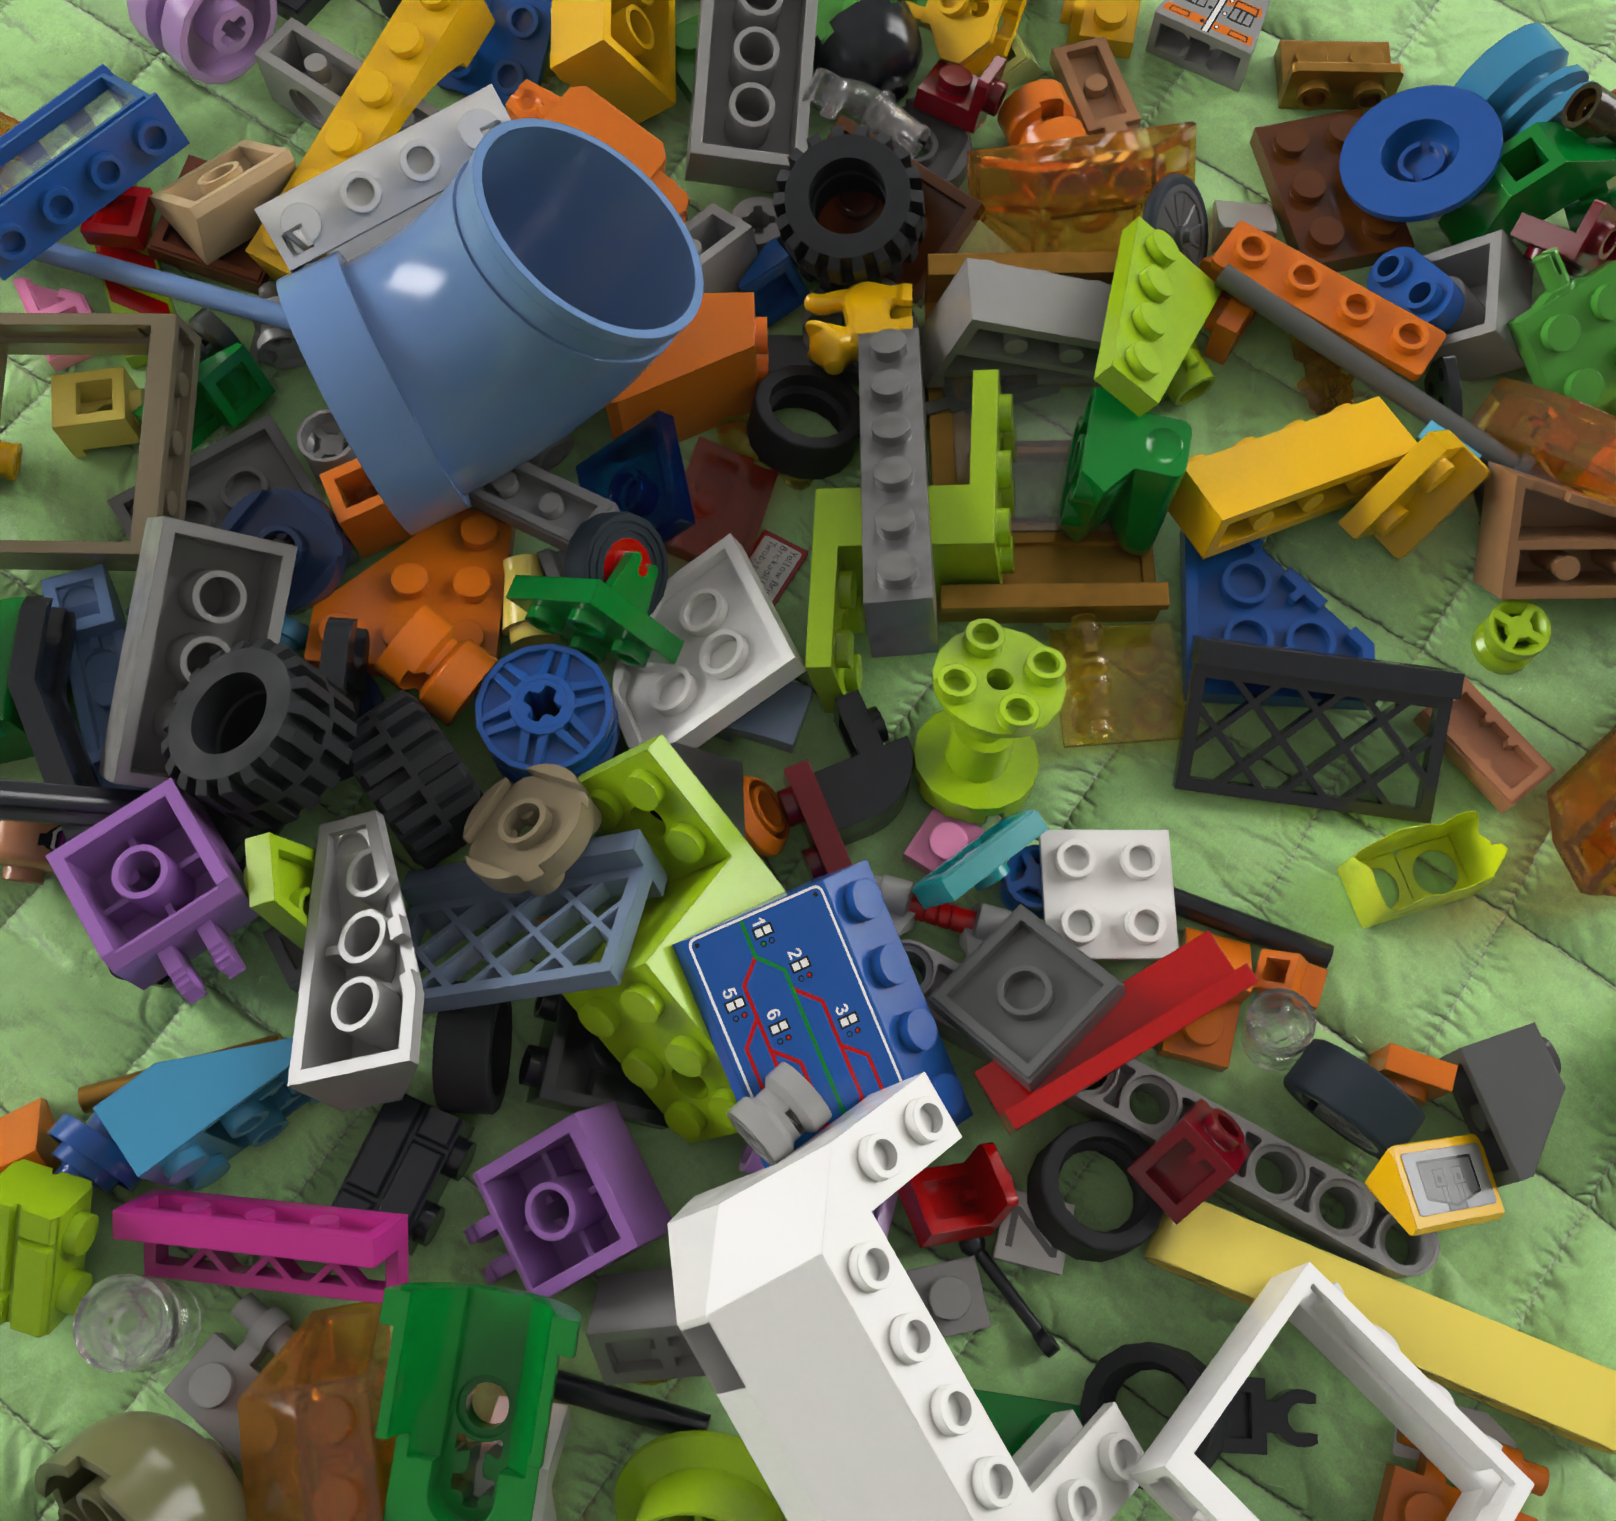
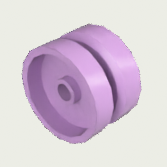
M126 0L129 20L139 35L156 49L169 55L172 61L190 76L206 84H223L244 75L257 62L254 53L273 35L278 17L276 0Z

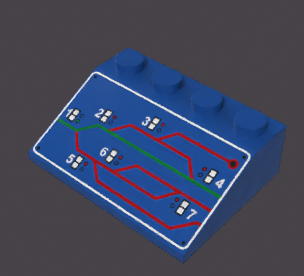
M867 859L811 879L672 945L736 1101L738 1102L743 1097H755L765 1088V1077L781 1062H786L795 1068L815 1088L829 1107L832 1118L816 1133L805 1132L794 1142V1151L868 1095L923 1072L928 1076L956 1127L973 1116L963 1087L956 1075L937 1029L936 1022L929 1010L910 964L909 957L904 950ZM760 1157L764 1168L771 1166Z

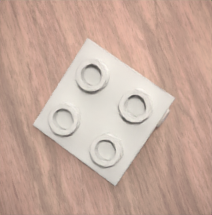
M1047 830L1039 836L1043 922L1092 960H1160L1179 948L1169 830Z

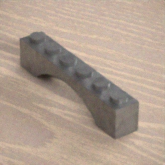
M919 328L902 330L884 329L873 333L858 334L863 604L872 658L937 653L939 652L927 475L925 385Z

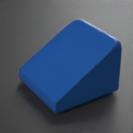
M775 237L764 246L737 284L741 292H754L756 317H767L768 327L804 304L806 296L810 294L789 254Z

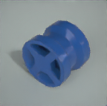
M1039 845L1026 846L1009 859L1007 865L1010 868V872L1000 880L999 893L1002 903L1008 910L1013 912L1021 904L1039 919H1044ZM1028 888L1032 891H1037L1040 897L1038 898L1036 894L1028 891L1022 892V890Z

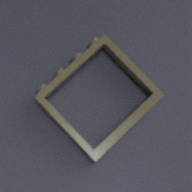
M0 313V418L8 355H148L130 542L0 540V569L80 570L104 564L108 571H137L147 517L166 516L185 521L202 338L178 314Z

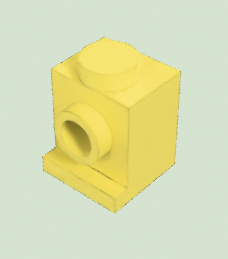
M124 366L51 375L52 429L75 458L87 456V450L140 443L141 424L132 412L144 403L145 389L137 387Z

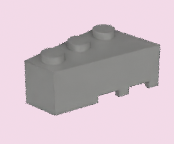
M967 257L921 327L925 388L944 387V377L973 376V370L999 369V377L1002 375H1036L1037 385L1097 383L1094 380V374L1112 284H1106L1099 280H1085L1053 274L1046 270H1032L1000 264L992 260H979Z

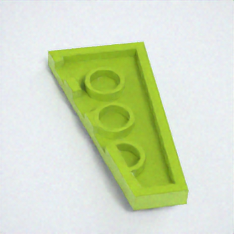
M1140 216L1124 228L1121 233L1094 374V380L1138 417L1143 416L1159 404L1222 292V289L1216 286L1212 279L1179 251L1175 241L1169 234L1161 229L1155 230Z

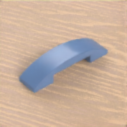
M98 564L40 580L44 597L53 598L51 607L66 608L67 611L74 612L76 616V635L69 678L83 742L101 787L150 791L151 789L115 784L98 775L127 624L107 567L104 564Z

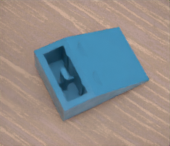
M293 1038L154 1063L94 1106L93 1109L137 1177L183 1191H188L191 1188L197 1191L213 1184L225 1175L231 1167L228 1160L251 1144L252 1147H258L278 1136L288 1126L289 1122L286 1117L308 1101L310 1104H317L320 1101L287 1087Z

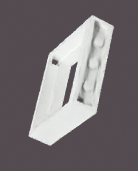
M490 84L260 205L254 210L291 272L310 264L311 261L324 254L329 255L336 251H339L349 261L391 237L427 209L470 159L471 154L484 135L495 126L511 119L493 85Z
M1310 1262L1271 1277L1130 1473V1476L1174 1521H1260L1194 1453L1281 1328L1289 1320L1462 1492L1445 1521H1515L1535 1485L1501 1451L1503 1445L1492 1437L1485 1435L1455 1406L1453 1397L1444 1387L1428 1379L1400 1351L1398 1343L1387 1331L1372 1324L1344 1296L1343 1289L1337 1281L1331 1283Z

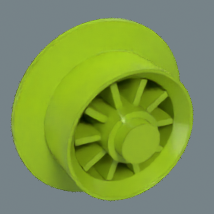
M708 1430L680 1431L666 1434L644 1444L624 1464L614 1492V1508L617 1521H787L741 1437L723 1432Z

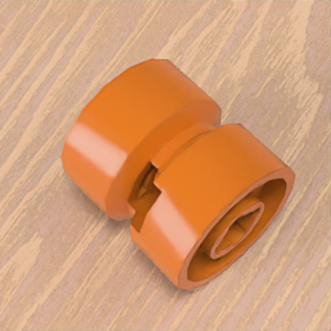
M1040 79L1027 83L1015 90L1002 104L998 111L997 122L1011 150L1016 153L1015 158L1030 189L1038 192H1050L1072 183L1087 171L1093 162L1095 150L1081 121L1076 118V112L1060 82L1054 79Z
M425 604L394 637L377 661L374 671L400 691L412 689L418 691L419 701L423 707L448 726L478 692L483 678L499 660L471 638L461 642L454 638L455 626Z

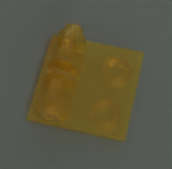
M1082 613L1071 618L1072 626L1068 629L1049 630L1050 647L1061 652L1067 665L1064 673L1067 690L1061 712L1059 713L1064 748L1180 739L1185 703L1171 621L1103 626L1096 621L1095 614Z

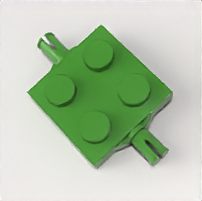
M1558 247L1550 248L1541 252L1539 256L1532 258V262L1536 266L1546 291L1529 310L1506 324L1553 429H1568L1593 412H1600L1610 435L1609 438L1614 441L1616 439V260L1605 261L1583 276L1570 279L1559 254Z

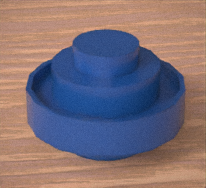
M94 1112L86 1124L67 1113H63L47 1132L51 1138L59 1143L51 1155L62 1164L54 1174L66 1172L92 1181L93 1192L96 1188H99L107 1194H110L117 1184L133 1192L142 1181V1178L137 1177L96 1112Z

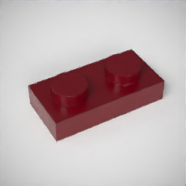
M807 759L784 768L783 783L785 788L776 793L789 826L794 827L801 824L810 847L802 850L801 854L810 878L814 879L852 865L809 760Z

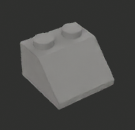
M1503 229L1424 255L1425 258L1447 274L1462 290L1465 297V305L1458 320L1449 329L1444 331L1446 333L1445 340L1422 374L1427 375L1433 361L1441 356L1454 354L1456 357L1459 377L1462 381L1472 382L1526 367L1506 323L1531 308L1534 267L1523 257L1522 252Z

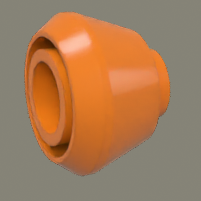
M743 775L745 840L760 858L774 857L784 849L789 837V824L773 789L760 778Z

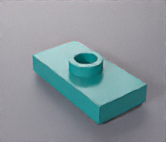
M1029 809L1003 818L914 884L915 888L912 891L924 909L953 902L973 886L977 891H981L1006 876L1010 872L1006 861L1049 828L1037 810L1032 811Z

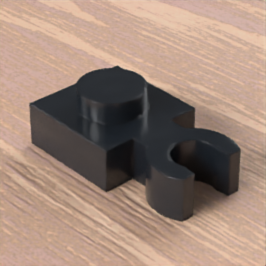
M1247 1377L1227 1406L1229 1427L1222 1453L1267 1455V1432L1273 1433L1279 1441L1290 1446L1305 1448L1318 1444V1434L1296 1432L1288 1421V1413L1293 1405L1297 1403L1316 1404V1394L1304 1389H1286L1277 1393L1272 1400H1266L1265 1378Z

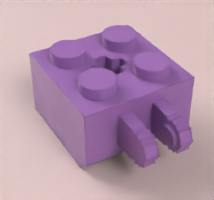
M169 778L45 856L100 958L110 970L142 990L147 989L169 975L181 996L191 1005L208 993L204 987L205 984L202 977L190 960L208 949L216 967L222 973H225L229 979L246 970L245 964L229 935L260 915L249 907V895L244 886L243 872L205 807L191 794L177 786L175 780Z
M613 1101L571 1114L473 1174V1178L490 1215L463 1231L470 1245L475 1243L482 1244L499 1234L503 1239L509 1253L491 1261L489 1266L482 1270L488 1285L518 1271L528 1293L551 1298L668 1234L667 1223L672 1217Z

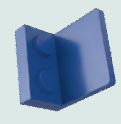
M485 0L495 20L494 26L467 69L459 65L436 85L462 94L471 95L492 84L504 107L510 96L516 92L519 85L525 79L541 86L551 50L552 0Z

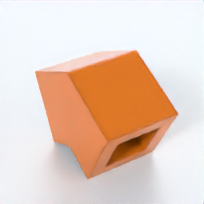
M1262 949L1254 973L1259 982L1253 985V989L1267 1004L1306 1018L1318 1008L1328 970L1308 963L1299 953Z

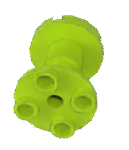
M991 619L971 621L967 625L965 632L953 636L939 650L931 675L935 696L945 710L933 714L919 728L912 750V774L914 771L915 777L919 781L917 789L928 804L945 816L968 823H986L988 816L1003 813V819L1015 814L1030 798L1040 765L1036 743L1030 734L1045 729L1061 712L1067 690L1064 677L1067 665L1061 652L1055 648L1043 645L1026 633L1002 627Z

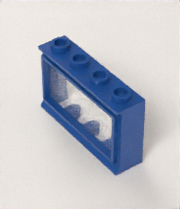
M102 63L0 136V278L5 281L190 144L157 93L148 94L113 74Z

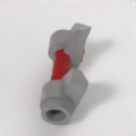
M873 874L899 937L904 933L914 930L916 921L934 926L938 925V927L960 933L957 943L965 952L966 958L1012 913L1010 910L986 903H976L971 909L962 908L950 903L924 909L912 891L915 888L913 882L887 874L884 877Z

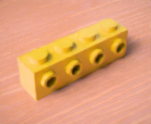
M1379 396L1354 405L1344 403L1333 409L1330 413L1308 421L1302 419L1295 420L1281 430L1259 438L1253 436L1246 437L1232 447L1207 456L1205 454H1197L1190 457L1187 469L1168 512L1200 556L1205 559L1359 502L1417 444V441Z

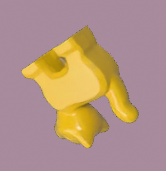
M859 282L851 285L848 289L836 290L825 294L811 293L804 300L806 310L812 314L823 316L839 312L844 314L845 327L818 320H811L805 324L810 340L807 358L819 367L824 368L831 375L840 374L850 364L859 361L858 334L873 333L884 329L902 330L913 328L912 283L889 286L876 282Z

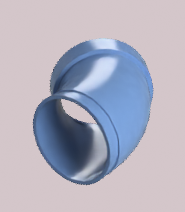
M522 118L503 122L486 133L471 154L470 159L463 165L447 188L427 209L394 235L349 261L339 251L333 252L277 279L276 287L283 311L295 340L345 439L390 512L409 534L414 535L470 508L469 493L502 477L536 457L589 420L630 386L667 349L674 338L696 316L703 297L704 281L696 246L682 218L662 191L636 165L609 145L579 129L550 120Z

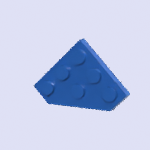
M1180 531L1182 698L1184 702H1186L1192 661L1189 660L1193 635L1375 659V645L1356 626L1350 630L1324 606L1328 600L1292 567L1285 570L1261 548L1263 541L1260 538L1203 559L1184 532ZM1206 678L1202 702L1242 704L1246 701L1232 681ZM1244 683L1252 695L1266 686ZM1280 688L1259 704L1308 708L1295 689ZM1308 691L1316 703L1330 695ZM1348 696L1329 708L1367 710L1359 698Z

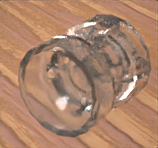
M1283 988L1269 989L1256 996L1248 1007L1240 1038L1243 1051L1250 1061L1262 1069L1274 1072L1291 1069L1315 1035L1317 1021L1312 1006L1300 994Z

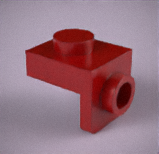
M993 1142L979 1144L963 1163L924 1168L897 1190L920 1248L990 1236L1019 1203L1013 1177L1004 1166Z

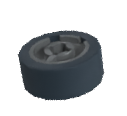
M1313 1039L1284 1077V1087L1306 1110L1341 1137L1379 1160L1391 1146L1408 1143L1425 1120V1115L1419 1106L1398 1086L1360 1058L1326 1040Z

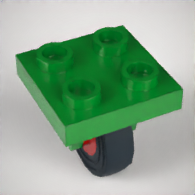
M630 512L596 514L581 523L569 540L564 559L565 577L515 575L506 598L527 612L525 620L544 632L561 635L571 642L569 648L580 651L596 664H602L605 658H611L637 668H645L647 662L675 665L684 641L650 617L664 596L668 580V555L661 535L648 520Z

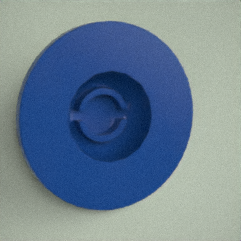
M1429 85L1399 92L1367 111L1347 135L1339 161V170L1344 189L1352 202L1361 210L1387 221L1417 222L1447 214L1474 198L1495 174L1501 161L1504 145L1501 122L1493 107L1486 100L1463 88L1448 85Z

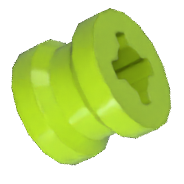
M1508 599L1499 603L1474 630L1471 638L1472 652L1476 660L1489 671L1497 674L1516 673L1521 671L1549 643L1552 633L1550 621L1545 612L1535 603L1524 599ZM1504 633L1507 636L1505 641L1501 637Z

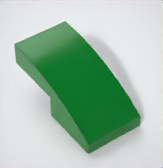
M235 343L199 363L191 452L221 425L230 428L237 427L276 392L244 344ZM143 404L132 412L140 424H142Z

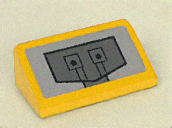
M1475 1134L1391 1146L1364 1182L1372 1194L1410 1236L1499 1220L1505 1213L1480 1139Z

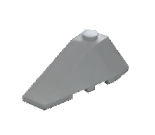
M377 810L319 825L287 1087L345 1112L402 1100L419 1065L425 994L384 815Z

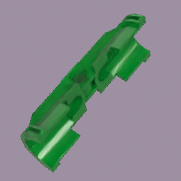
M415 1282L385 1288L379 1324L394 1327L375 1438L387 1440L396 1435L397 1437L383 1521H532L539 1471L544 1463L560 1356L569 1358L576 1356L582 1320L579 1311L565 1303L541 1295L479 1284ZM484 1382L494 1383L505 1391L509 1400V1411L503 1422L496 1424L487 1423L481 1420L475 1413L472 1405V1396L478 1384ZM466 1437L474 1440V1442H467ZM501 1440L503 1446L495 1444L485 1452L482 1469L483 1477L494 1481V1486H491L480 1497L473 1495V1482L463 1479V1474L477 1463L482 1442Z

